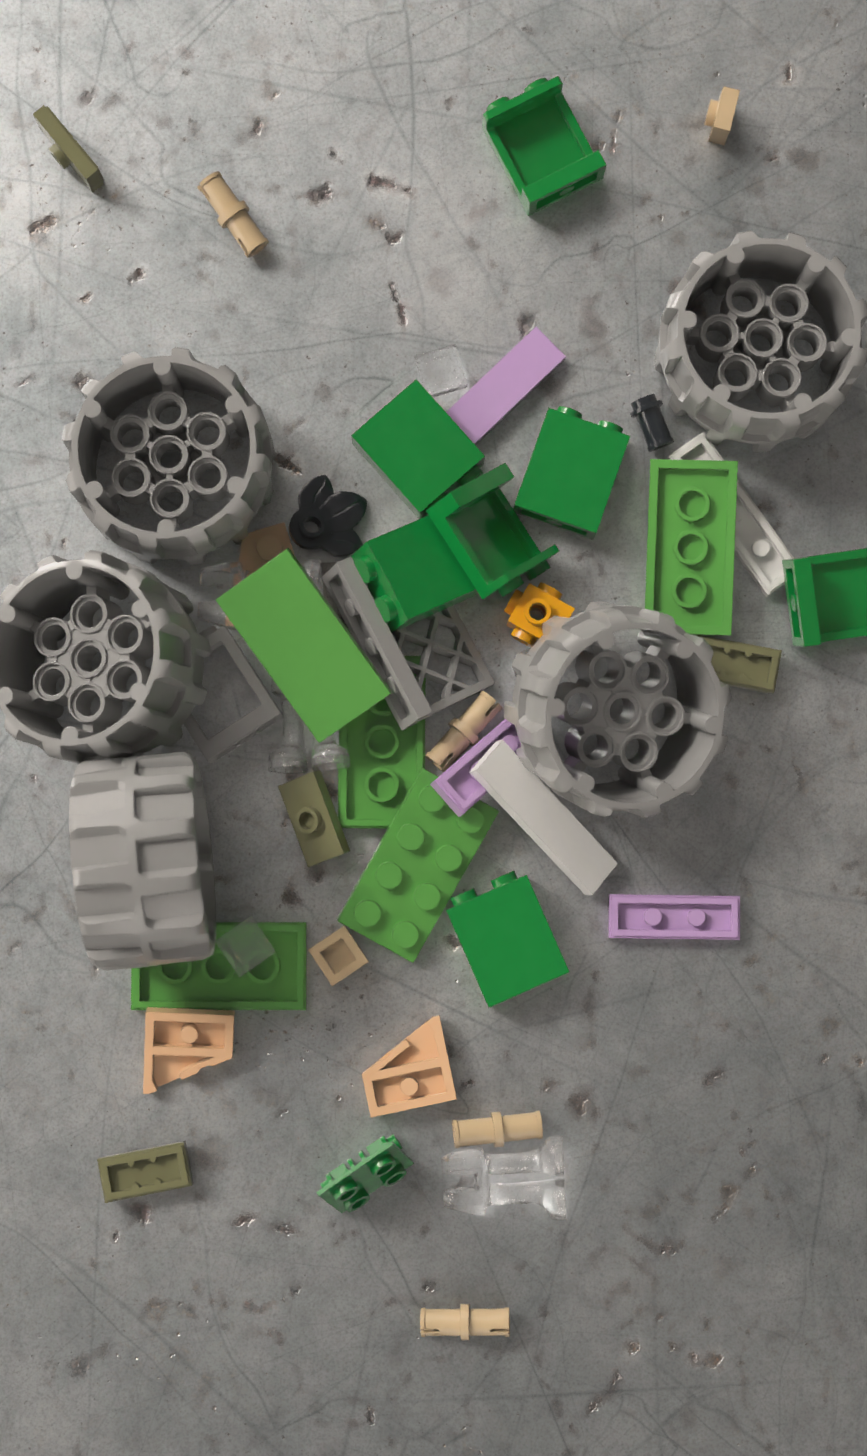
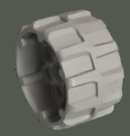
M753 231L737 233L728 248L714 254L701 252L691 261L685 276L669 296L660 318L659 341L654 354L655 369L664 374L667 385L672 392L668 405L676 416L688 415L707 431L706 439L716 446L725 439L740 443H751L752 451L755 453L769 452L776 444L795 437L805 439L815 433L844 402L852 385L865 368L867 362V349L862 348L861 337L862 327L867 320V302L864 299L856 300L851 287L844 277L847 266L836 256L829 261L820 253L807 247L804 236L792 232L788 233L785 239L759 238ZM741 278H763L779 282L783 285L778 286L771 296H766L757 282ZM710 288L717 296L725 294L720 305V314H713L707 317L701 327H695L697 317L692 311H686L689 305ZM736 296L746 297L751 302L753 309L748 312L737 310L732 303V298ZM778 301L791 303L794 306L795 315L791 317L781 315L777 311L775 303ZM809 302L824 321L831 341H827L823 330L817 325L803 322L802 318L806 314ZM711 330L722 332L727 339V345L722 347L713 346L709 343L706 333ZM753 335L764 336L770 343V350L764 352L756 350L750 343V337ZM801 339L809 342L813 348V355H800L796 352L793 342ZM686 345H695V350L703 360L718 363L719 367L713 377V391L702 381L694 369L687 353ZM822 359L820 363L821 370L826 374H831L825 393L815 401H812L811 397L806 393H800L795 397L794 393L801 383L800 372H806L813 368L818 360ZM729 369L740 371L745 378V384L742 386L730 385L725 379L724 372ZM771 374L783 376L787 380L788 390L777 391L773 389L768 382V376ZM750 390H756L757 396L763 403L774 407L779 406L781 412H756L738 407L729 402L741 400Z
M173 348L172 356L142 358L134 351L122 356L123 366L113 371L101 381L89 379L81 389L85 401L77 419L66 424L63 428L62 441L69 450L70 473L66 477V483L70 493L79 502L86 516L107 540H111L121 548L132 552L139 560L154 564L159 559H185L191 566L205 563L207 553L226 545L231 540L239 545L248 535V525L262 504L267 505L270 503L274 491L271 476L275 449L261 407L257 405L245 390L237 374L226 365H221L217 369L195 359L191 351L186 348ZM184 390L197 391L218 399L225 404L228 414L220 418L212 412H202L192 418L183 400ZM161 392L150 401L148 406L149 417L144 420L132 414L117 418L122 411L137 400L153 393ZM168 407L179 408L181 415L178 421L169 425L159 422L160 414L164 409ZM206 427H214L220 431L218 440L210 445H203L197 441L199 432ZM137 429L143 432V439L139 445L132 448L122 445L123 436L128 431ZM234 430L242 438L250 437V456L244 479L238 476L230 478L223 462L218 459L227 451L230 445L229 433ZM102 440L112 442L119 454L125 458L114 466L111 473L112 485L105 489L97 482L96 476L97 457ZM174 449L182 452V459L177 466L173 468L161 466V457L166 451ZM207 470H216L221 473V479L217 486L210 489L200 487L198 481L201 474ZM133 472L144 474V483L138 490L127 491L123 488V482L129 474ZM176 492L183 495V504L179 509L173 512H167L162 509V500L167 494ZM225 496L231 498L230 502L209 520L189 529L180 530V524L186 522L193 514L194 499L199 497L203 501L218 502L225 498ZM123 499L132 505H140L150 500L152 508L162 520L157 526L158 532L138 529L118 520L116 517L120 513V508L117 502Z
M93 550L85 552L84 560L69 561L51 555L40 560L37 563L39 570L29 575L17 586L9 584L0 595V598L4 600L0 606V708L6 716L5 730L14 739L37 745L49 757L81 764L88 760L143 756L144 753L160 745L172 747L182 738V725L195 705H203L207 695V690L202 686L204 657H210L211 653L209 639L198 634L189 616L194 611V608L186 595L169 587L156 578L155 574L141 567L127 563L105 552ZM131 589L139 598L132 605V613L135 617L124 615L121 607L110 601V596L124 600L129 596ZM102 608V619L99 624L93 626V616L97 610ZM71 610V620L68 622L62 620L66 616V614ZM137 628L138 639L132 647H129L128 637ZM66 634L65 644L58 650L57 641L62 640ZM98 652H101V663L93 671L92 660ZM153 656L152 667L145 666L146 660ZM136 672L137 683L133 684L130 692H128V678ZM64 675L65 686L57 694L56 683ZM99 695L100 708L97 713L92 715L91 703ZM122 702L134 703L135 705L119 720L123 710ZM63 706H68L72 717L79 722H83V729L72 726L64 729L60 725L57 718L62 716L64 712Z
M604 601L591 602L585 612L578 613L570 618L554 615L545 621L542 626V637L527 654L518 653L515 657L512 668L517 673L513 689L512 702L505 701L504 718L515 725L522 746L516 750V754L524 767L537 775L555 794L592 814L603 817L610 816L612 811H626L642 818H647L661 812L660 804L668 802L681 793L693 795L703 785L699 778L707 769L714 755L724 752L728 741V736L722 734L724 708L731 702L732 697L729 684L719 681L711 664L714 653L709 643L704 638L684 631L679 625L675 624L673 617L645 608L618 605ZM630 629L641 630L637 636V641L641 646L648 648L646 652L632 651L624 657L615 651L609 650L615 644L613 633ZM605 657L608 663L607 672L600 679H596L594 676V665L599 659ZM576 658L575 670L579 679L576 683L563 682L559 684L563 674ZM666 659H668L675 677L677 699L662 694V690L669 681V669L665 663ZM647 662L650 668L649 676L643 683L639 684L636 678L639 666ZM579 693L582 702L581 707L576 713L569 715L567 711L568 700L574 694ZM621 698L623 701V711L619 717L611 719V704ZM660 703H663L665 707L664 717L660 722L654 724L652 721L653 709ZM552 716L572 725L565 736L564 745L569 754L565 762L561 761L554 743ZM595 734L597 738L595 750L588 755H584L583 743L585 739ZM657 735L668 736L658 752V746L654 739ZM633 739H637L639 744L638 752L631 759H627L625 755L626 746ZM611 760L621 766L618 770V777L620 779L609 783L595 784L594 778L583 772L587 766L600 768L607 765Z
M185 752L88 760L77 765L71 781L69 799L70 856L77 915L84 946L91 964L107 971L203 960L213 955L216 942L214 866L206 797L196 757Z

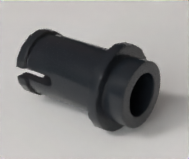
M655 394L644 396L631 403L633 411L630 415L632 418H637L649 452L661 449L674 442L660 409L663 405L662 400L657 401Z

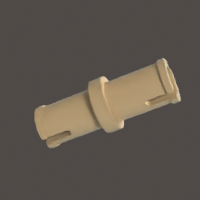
M219 171L204 178L197 188L204 194L218 214L217 221L220 226L228 228L245 252L244 254L247 258L263 250L269 241L249 216V207L245 201L237 199Z
M481 691L479 696L458 719L454 717L448 723L450 729L431 751L427 752L426 758L429 761H433L432 764L439 770L445 772L469 745L474 746L479 742L478 735L495 715L503 709L499 703L495 704L496 700L485 691Z
M499 1111L491 1112V1117L459 1121L452 1120L455 1148L492 1143L496 1148L504 1147V1142L543 1138L540 1111L501 1116Z
M461 1304L460 1309L421 1308V1337L460 1336L461 1341H470V1336L510 1337L509 1307L470 1308V1304Z

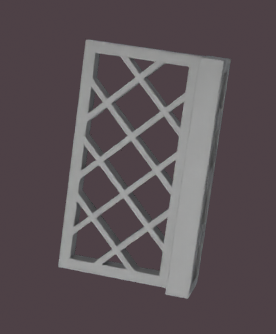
M352 557L337 562L321 577L351 635L391 689V694L386 696L385 700L402 731L495 684L454 605L425 618L430 620L426 638L406 630L407 626L391 633L368 587L362 580ZM438 624L451 629L456 638L453 649L434 641ZM403 640L423 647L419 665L405 659L401 651ZM431 651L450 658L446 676L427 669ZM458 662L471 667L478 683L469 686L454 680ZM424 678L443 685L440 701L429 705L421 689ZM451 689L458 691L457 693L450 695Z

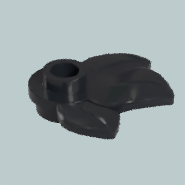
M326 475L317 476L305 484L298 494L299 510L293 514L289 522V534L293 542L303 549L315 550L322 548L331 555L338 557L355 553L363 543L353 528L363 518L367 508V500L354 492L340 491L334 494L332 484ZM307 521L314 522L318 526V531L314 533L308 532L304 527V523Z

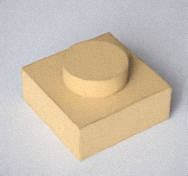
M723 86L718 101L710 99L704 125L711 127L708 142L725 145L731 130L740 90Z
M345 925L308 949L331 986H334L369 962Z

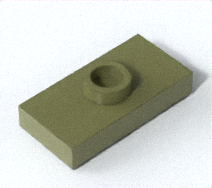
M43 105L33 113V116L40 130L53 144L48 148L49 152L64 170L71 166L92 193L104 184V178L98 166L51 109Z
M695 635L704 638L713 648L714 654L711 664L719 681L729 684L731 687L768 694L775 692L782 650Z
M321 770L313 771L278 786L308 867L350 852Z
M186 1140L99 1157L97 1159L105 1203L193 1185Z

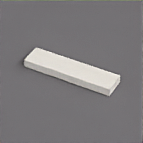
M704 431L667 458L670 460L724 461L711 441L706 439ZM737 479L734 553L765 597H767L785 584L782 560L794 557Z
M504 740L496 741L470 771L471 775L585 896L593 895L618 864L533 772L524 767L518 755Z

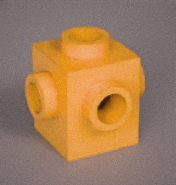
M542 582L539 583L538 587L529 583L524 593L516 589L504 610L505 613L511 615L506 626L513 629L511 637L532 648L543 635L542 626L545 621L554 615L570 618L575 608L561 601L560 599L563 594L555 588ZM537 610L542 613L543 619L535 620L530 616L529 612Z

